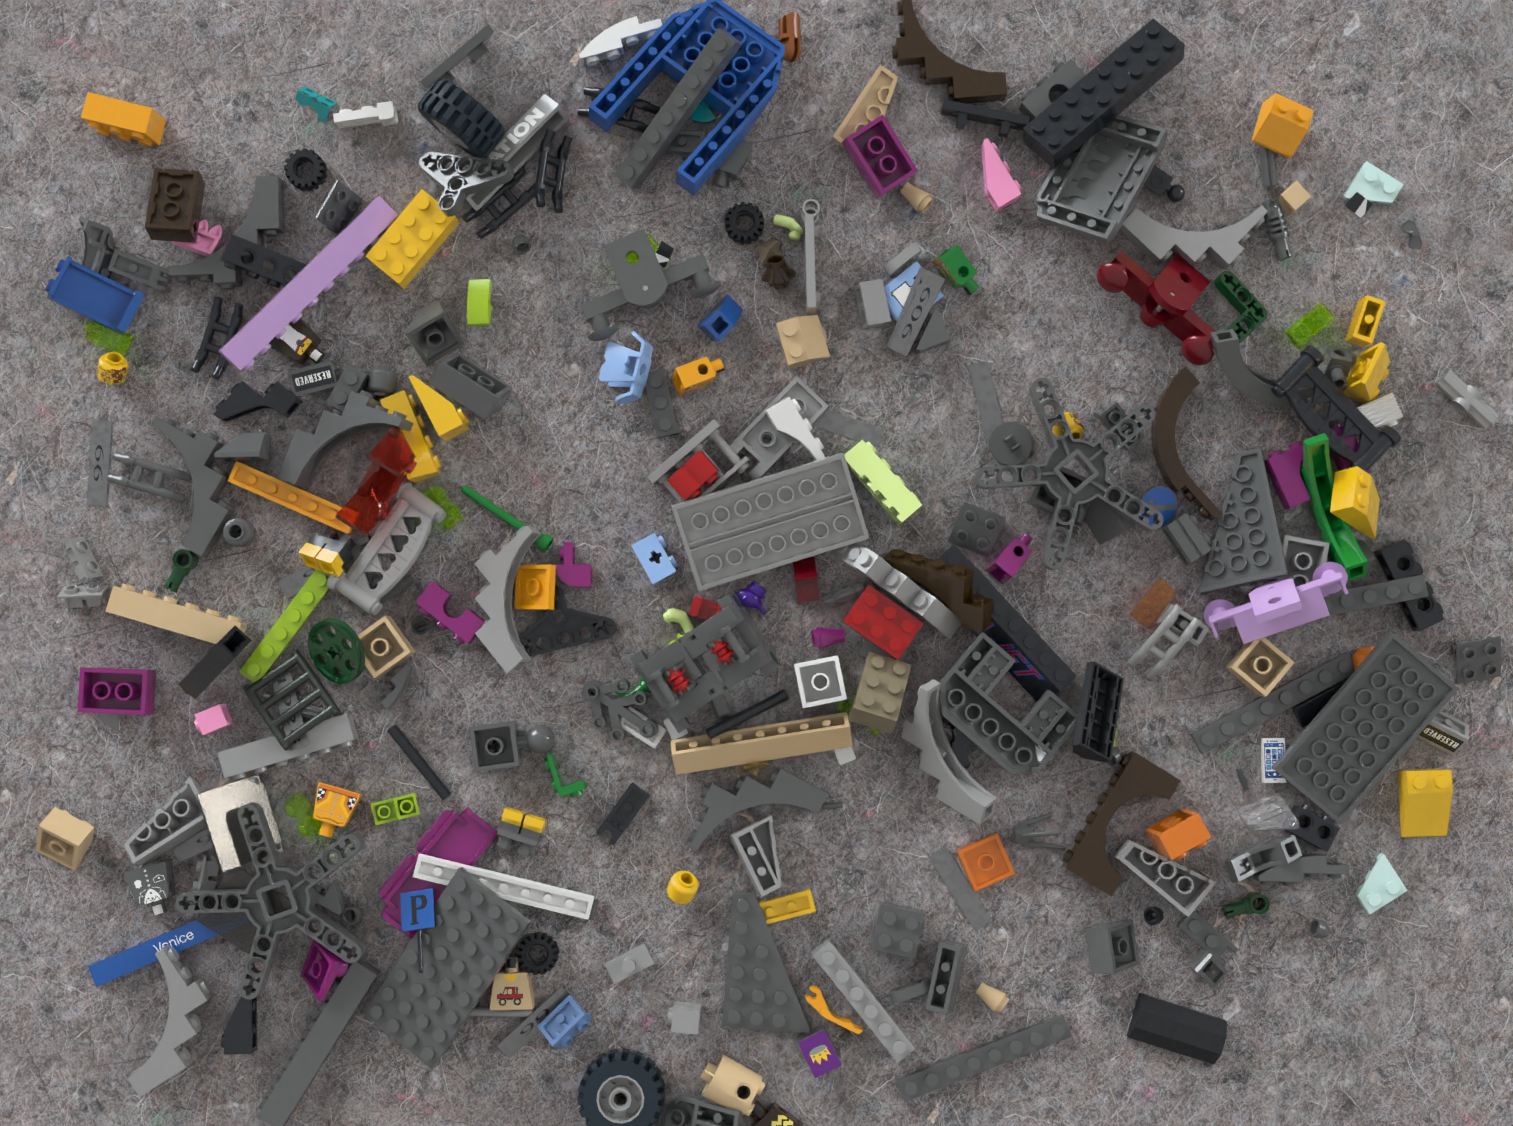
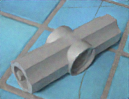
M1451 370L1444 373L1435 383L1452 400L1451 404L1457 411L1467 414L1483 430L1493 424L1499 416L1482 400V395L1476 388L1466 385Z

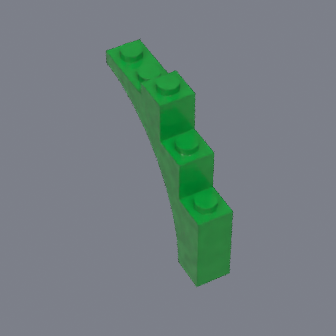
M1323 433L1303 440V464L1300 465V475L1311 498L1310 514L1322 530V542L1330 543L1328 556L1332 562L1338 563L1345 568L1348 575L1347 582L1367 576L1368 561L1357 544L1348 523L1330 512L1334 479L1329 455V438Z

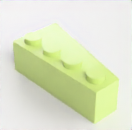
M862 439L844 455L848 468L899 526L917 511L922 504L917 496L905 487L904 481L898 475H894L886 460L880 459L875 454L877 451L869 441L865 443Z

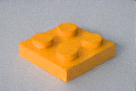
M556 565L519 566L515 579L514 609L554 610Z

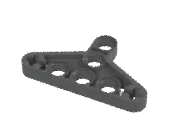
M427 152L419 160V165L425 173L444 188L438 202V207L448 217L454 216L460 211L467 195L505 184L514 177L513 168L504 160ZM453 162L448 169H444L447 163ZM471 164L468 170L462 171L465 165ZM489 166V169L485 173L480 174V171L484 167ZM462 183L459 189L454 190L455 185ZM454 201V204L450 208L445 209L446 205L449 202Z

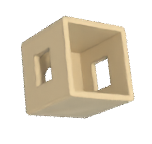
M1295 181L1277 198L1282 209L1290 216L1311 198V195L1298 181Z

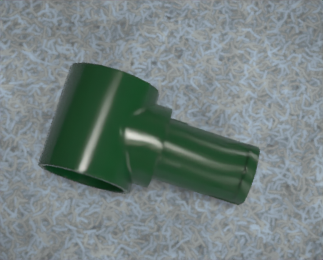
M178 550L172 557L173 565L171 568L173 570L164 587L175 593L178 592L185 575L188 576L190 570L196 568L199 562L197 554L189 550ZM187 554L189 556V563L184 566L182 557Z
M1254 891L1241 898V901L1222 905V909L1225 911L1223 913L1226 919L1241 914H1264L1269 910L1270 901L1265 895ZM1260 897L1261 905L1258 908H1254V899Z

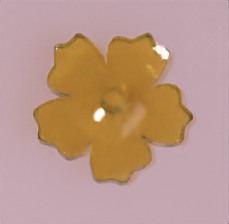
M749 763L742 766L741 771H753L754 776L758 775V770L764 769L768 766V763Z

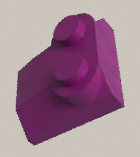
M313 939L300 977L307 983L317 997V1000L323 1001L335 978L342 977L347 971L348 962H345Z

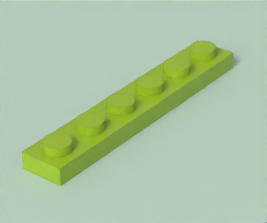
M315 569L239 672L254 683L271 670L330 591L327 587L330 574Z

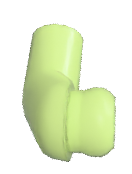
M776 214L773 221L774 225L788 228L791 231L789 233L790 239L800 240L803 229L794 218Z
M670 608L663 614V618L667 623H680L685 634L694 629L689 616L683 610Z

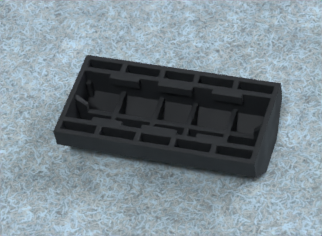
M1094 661L1088 662L1086 665L1073 753L1087 760L1109 762L1112 758L1124 678Z
M1139 993L1126 1036L1214 1065L1223 1051L1227 1037V1021Z

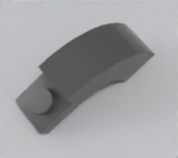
M1294 834L1253 845L1233 854L1234 857L1224 862L1232 883L1240 882L1261 870L1281 864H1288L1303 855Z

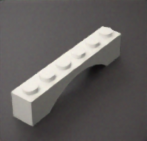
M786 397L765 410L775 429L799 441L815 461L827 458L821 451L824 448L818 437L814 438L810 432L813 428L808 419H802L799 414L801 408L795 398L791 400L790 397Z

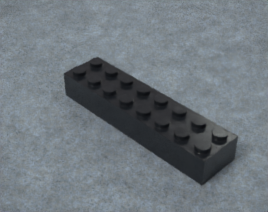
M1153 18L1023 128L1024 143L1055 169L1184 59L1185 44Z

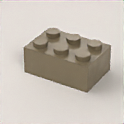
M869 652L863 665L848 720L892 733L898 720L912 665Z

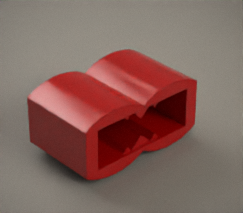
M698 451L667 481L686 501L689 498H697L702 493L700 488L705 484L711 485L718 478L716 474L720 470L703 451Z

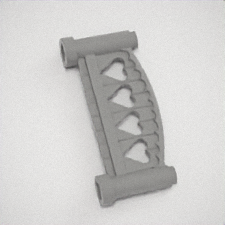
M400 478L393 485L391 496L398 501L347 573L343 571L339 577L331 575L327 581L329 589L334 592H340L367 613L377 615L382 609L380 599L398 584L415 563L426 543L432 524L434 522L441 523L446 517L444 508L412 487V483L405 478ZM404 518H421V524L416 527L415 533L409 534ZM392 536H408L409 541L403 545L401 552H396ZM379 554H394L396 556V560L390 564L389 570H383ZM366 573L383 574V579L378 582L375 589L370 588Z

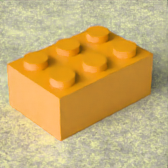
M90 92L87 93L81 118L88 123L87 126L95 129V132L100 135H117L118 139L130 142V139L138 140L139 144L151 147L152 144L160 146L166 120L151 107Z

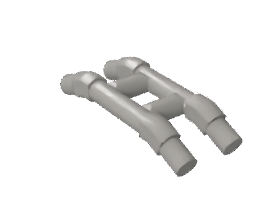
M1175 604L1143 646L1128 660V663L1134 667L1149 652L1159 658L1146 673L1149 679H1154L1167 667V664L1185 643L1191 639L1201 624V621L1194 617L1180 636L1171 631L1170 627L1183 610L1177 604ZM1162 636L1174 643L1167 652H1164L1155 645Z

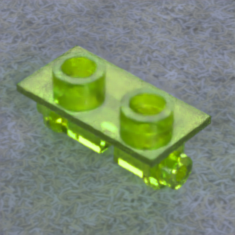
M94 321L91 324L86 323L84 326V331L87 332L85 339L120 353L123 356H126L134 339V336L125 333L124 336Z
M437 485L431 486L423 493L444 508L446 517L441 522L443 528L450 530L455 526L454 523L464 520L459 508L451 504L447 499V493Z
M301 793L293 796V802L291 798L287 799L285 810L299 824L296 827L301 836H306L309 840L313 837L312 832L315 835L319 834L322 823L320 820L313 819L314 813L309 816L306 815V812L311 810L312 807L305 795L302 796Z

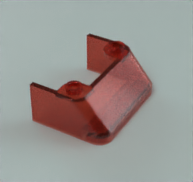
M395 426L368 454L367 458L373 461L357 492L335 517L365 537L381 519L384 521L387 519L392 511L389 506L406 475L408 473L411 474L417 465V462H415L416 455L406 437Z

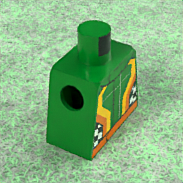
M957 244L946 249L932 261L934 266L954 289L962 286L967 294L971 295L979 288L972 278L977 274V271Z

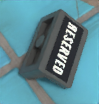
M330 360L288 371L294 395L298 397L334 388L338 382L335 370H338L336 361Z

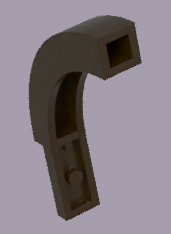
M1185 366L1167 384L1156 405L1155 419L1152 421L1151 429L1153 454L1160 474L1174 493L1182 489L1184 491L1182 492L1183 496L1189 502L1193 501L1198 507V513L1204 519L1212 520L1219 516L1221 511L1187 474L1176 449L1175 427L1179 411L1187 396L1200 384Z

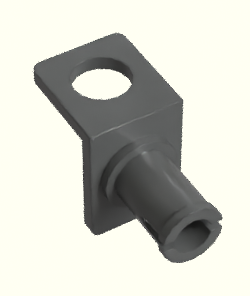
M1328 346L1330 360L1324 374L1341 390L1346 387V378L1353 364L1351 352L1348 349ZM1335 352L1341 353L1345 356H1339L1335 354Z

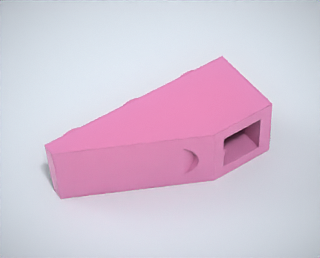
M986 138L981 146L984 190L995 212H998L1019 200L1022 189L1018 181L1013 180L1010 176L1008 164L1005 161L1002 162L998 156L999 150L995 143H991Z

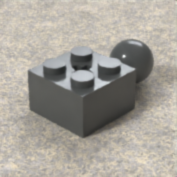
M517 720L469 727L475 772L520 766L523 764L521 749L529 748L534 753L543 754L550 751L555 743L553 731L544 725H537L531 728L527 735L521 736L518 733ZM495 740L501 745V748H498V752H496L495 748L491 747Z

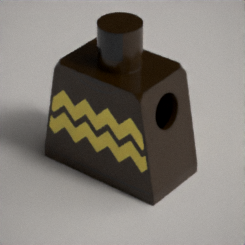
M758 1100L754 1103L755 1106L751 1113L756 1120L751 1126H803L800 1120L775 1102L767 1109Z

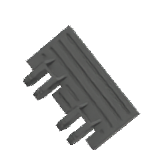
M490 25L485 26L421 80L420 87L426 92L438 79L443 78L452 82L455 77L450 70L466 57L473 63L476 62L478 58L488 51L483 42L494 33Z

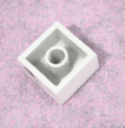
M838 655L793 664L802 708L847 699Z

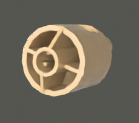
M724 1054L716 1065L708 1062L700 1079L706 1082L701 1096L720 1106L741 1111L743 1116L744 1114L746 1116L751 1114L755 1106L752 1101L756 1094L760 1095L766 1084L762 1081L763 1076ZM745 1085L747 1088L746 1095L738 1097V1088Z

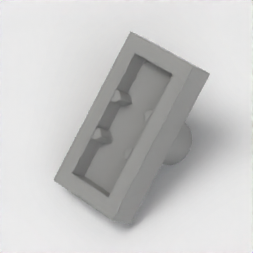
M645 942L605 962V966L614 984L655 964Z

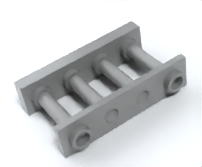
M713 419L647 478L652 484L663 483L675 499L682 503L685 502L684 499L667 481L670 477L669 472L674 468L680 469L687 462L686 458L691 453L695 455L698 451H703L713 462L703 450L704 446L702 444L706 440H713L733 463L734 467L726 474L720 470L716 474L718 481L708 489L703 485L700 488L702 493L699 497L714 493L735 473L739 475L749 467L747 463L751 459L745 456L741 460L720 436L721 432L719 429L722 425L716 419Z

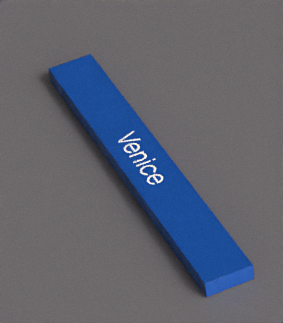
M246 912L211 913L89 965L88 968L97 987L158 961L155 953L167 944L179 952L250 922Z

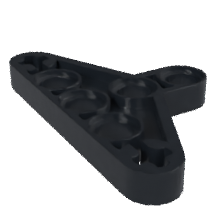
M555 585V589L559 591L560 596L557 601H554V610H546L547 613L523 632L519 639L522 645H529L530 643L527 640L532 639V647L535 652L531 653L530 648L525 649L531 657L612 637L617 631V625L613 619L568 609L563 590ZM557 610H561L565 615L561 623H556L552 618L553 613ZM605 621L613 625L609 634H606L605 631H599L598 634L600 636L595 637L596 633L592 624L597 623V628L603 627ZM584 626L591 629V636L588 639H582L579 635V630ZM561 632H567L570 636L569 642L565 645L560 644L557 639ZM540 637H545L548 640V646L544 650H540L536 646V641Z

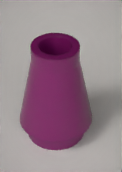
M817 627L811 631L813 647L822 649L845 642L844 629Z

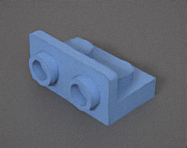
M569 995L537 1027L553 1047L562 1049L568 1047L573 1042V1038L589 1026V1022L593 1017L584 1011L573 996Z

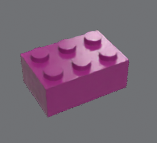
M884 115L868 123L842 142L876 199L918 172Z
M80 667L77 712L130 715L154 714L156 670Z

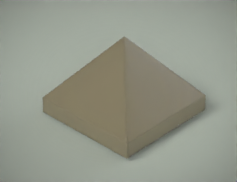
M779 240L757 244L761 266L767 265L769 257L781 255Z

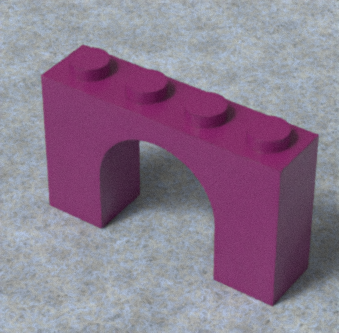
M1341 423L1330 427V429L1335 430L1337 436L1342 435L1343 427ZM1355 435L1346 436L1344 443L1350 446L1351 451L1356 452L1359 443ZM1301 441L1288 445L1289 450L1282 453L1279 449L1268 454L1269 459L1265 460L1267 473L1284 510L1311 499L1300 475V464L1303 459V444ZM1329 450V455L1334 460L1339 471L1350 468L1348 461Z

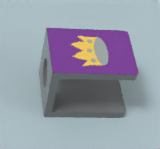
M823 1024L809 1030V1033H803L798 1036V1045L815 1078L841 1066L840 1057Z

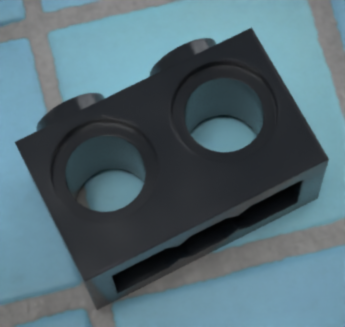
M1302 804L1301 807L1293 805L1281 829L1293 835L1295 834L1296 837L1320 850L1328 852L1340 829L1334 825L1335 820L1325 815L1319 817L1313 814L1315 810L1305 804ZM1304 815L1306 822L1300 827L1298 825V818ZM1321 826H1324L1325 834L1324 836L1319 837L1318 829Z

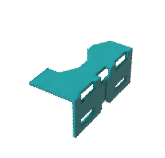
M306 86L297 90L295 98L301 106L314 108L318 113L317 119L324 123L327 122L330 108L337 104L325 96H319L316 91Z

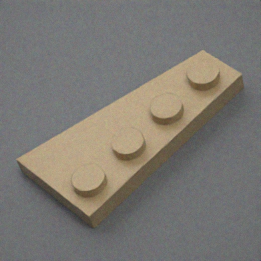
M880 64L831 139L843 146L842 142L848 136L879 116L884 115L885 117V112L891 100L898 76Z

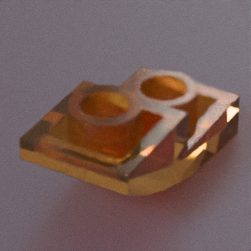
M1159 577L1142 600L1130 612V615L1148 628L1177 591Z

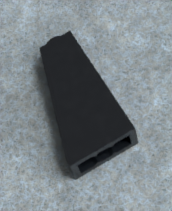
M234 626L178 685L186 694L196 699L252 640L237 626Z

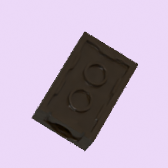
M154 168L145 221V229L151 240L196 243L205 183L199 171L191 170L190 172L189 170L164 169L163 171L162 168Z

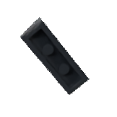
M1348 678L1291 708L1302 728L1310 724Z

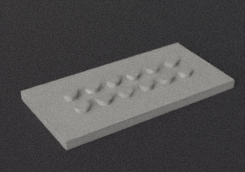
M844 453L672 505L698 591L870 539Z

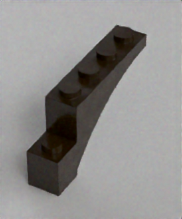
M892 549L883 558L894 569L913 578L935 593L962 622V627L983 632L991 624L993 599L986 598L981 594H972L974 570L967 569L962 565L948 564L943 560L929 559L920 554L907 553L901 549Z

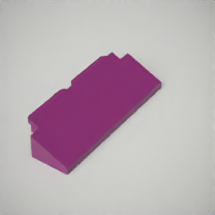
M468 807L461 815L454 810L443 811L417 843V854L415 856L408 855L380 888L381 900L387 904L381 912L384 919L402 932L400 893L434 888L436 904L447 885L413 877L419 853L473 866L496 838L498 831ZM417 930L402 933L413 939Z

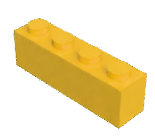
M403 390L380 399L382 407L389 409V414L393 415L394 411L407 416L406 420L413 423L410 432L394 428L395 432L392 433L395 444L399 449L402 448L403 451L399 455L401 461L410 470L406 472L408 480L417 484L440 475L439 468L442 466L438 456H433L431 448L434 446L430 436H425L423 431L425 423L421 414L417 415L414 407L417 406L413 394L409 395L408 392Z

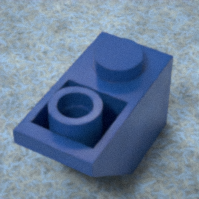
M727 294L697 326L711 341H720L735 326L743 309Z

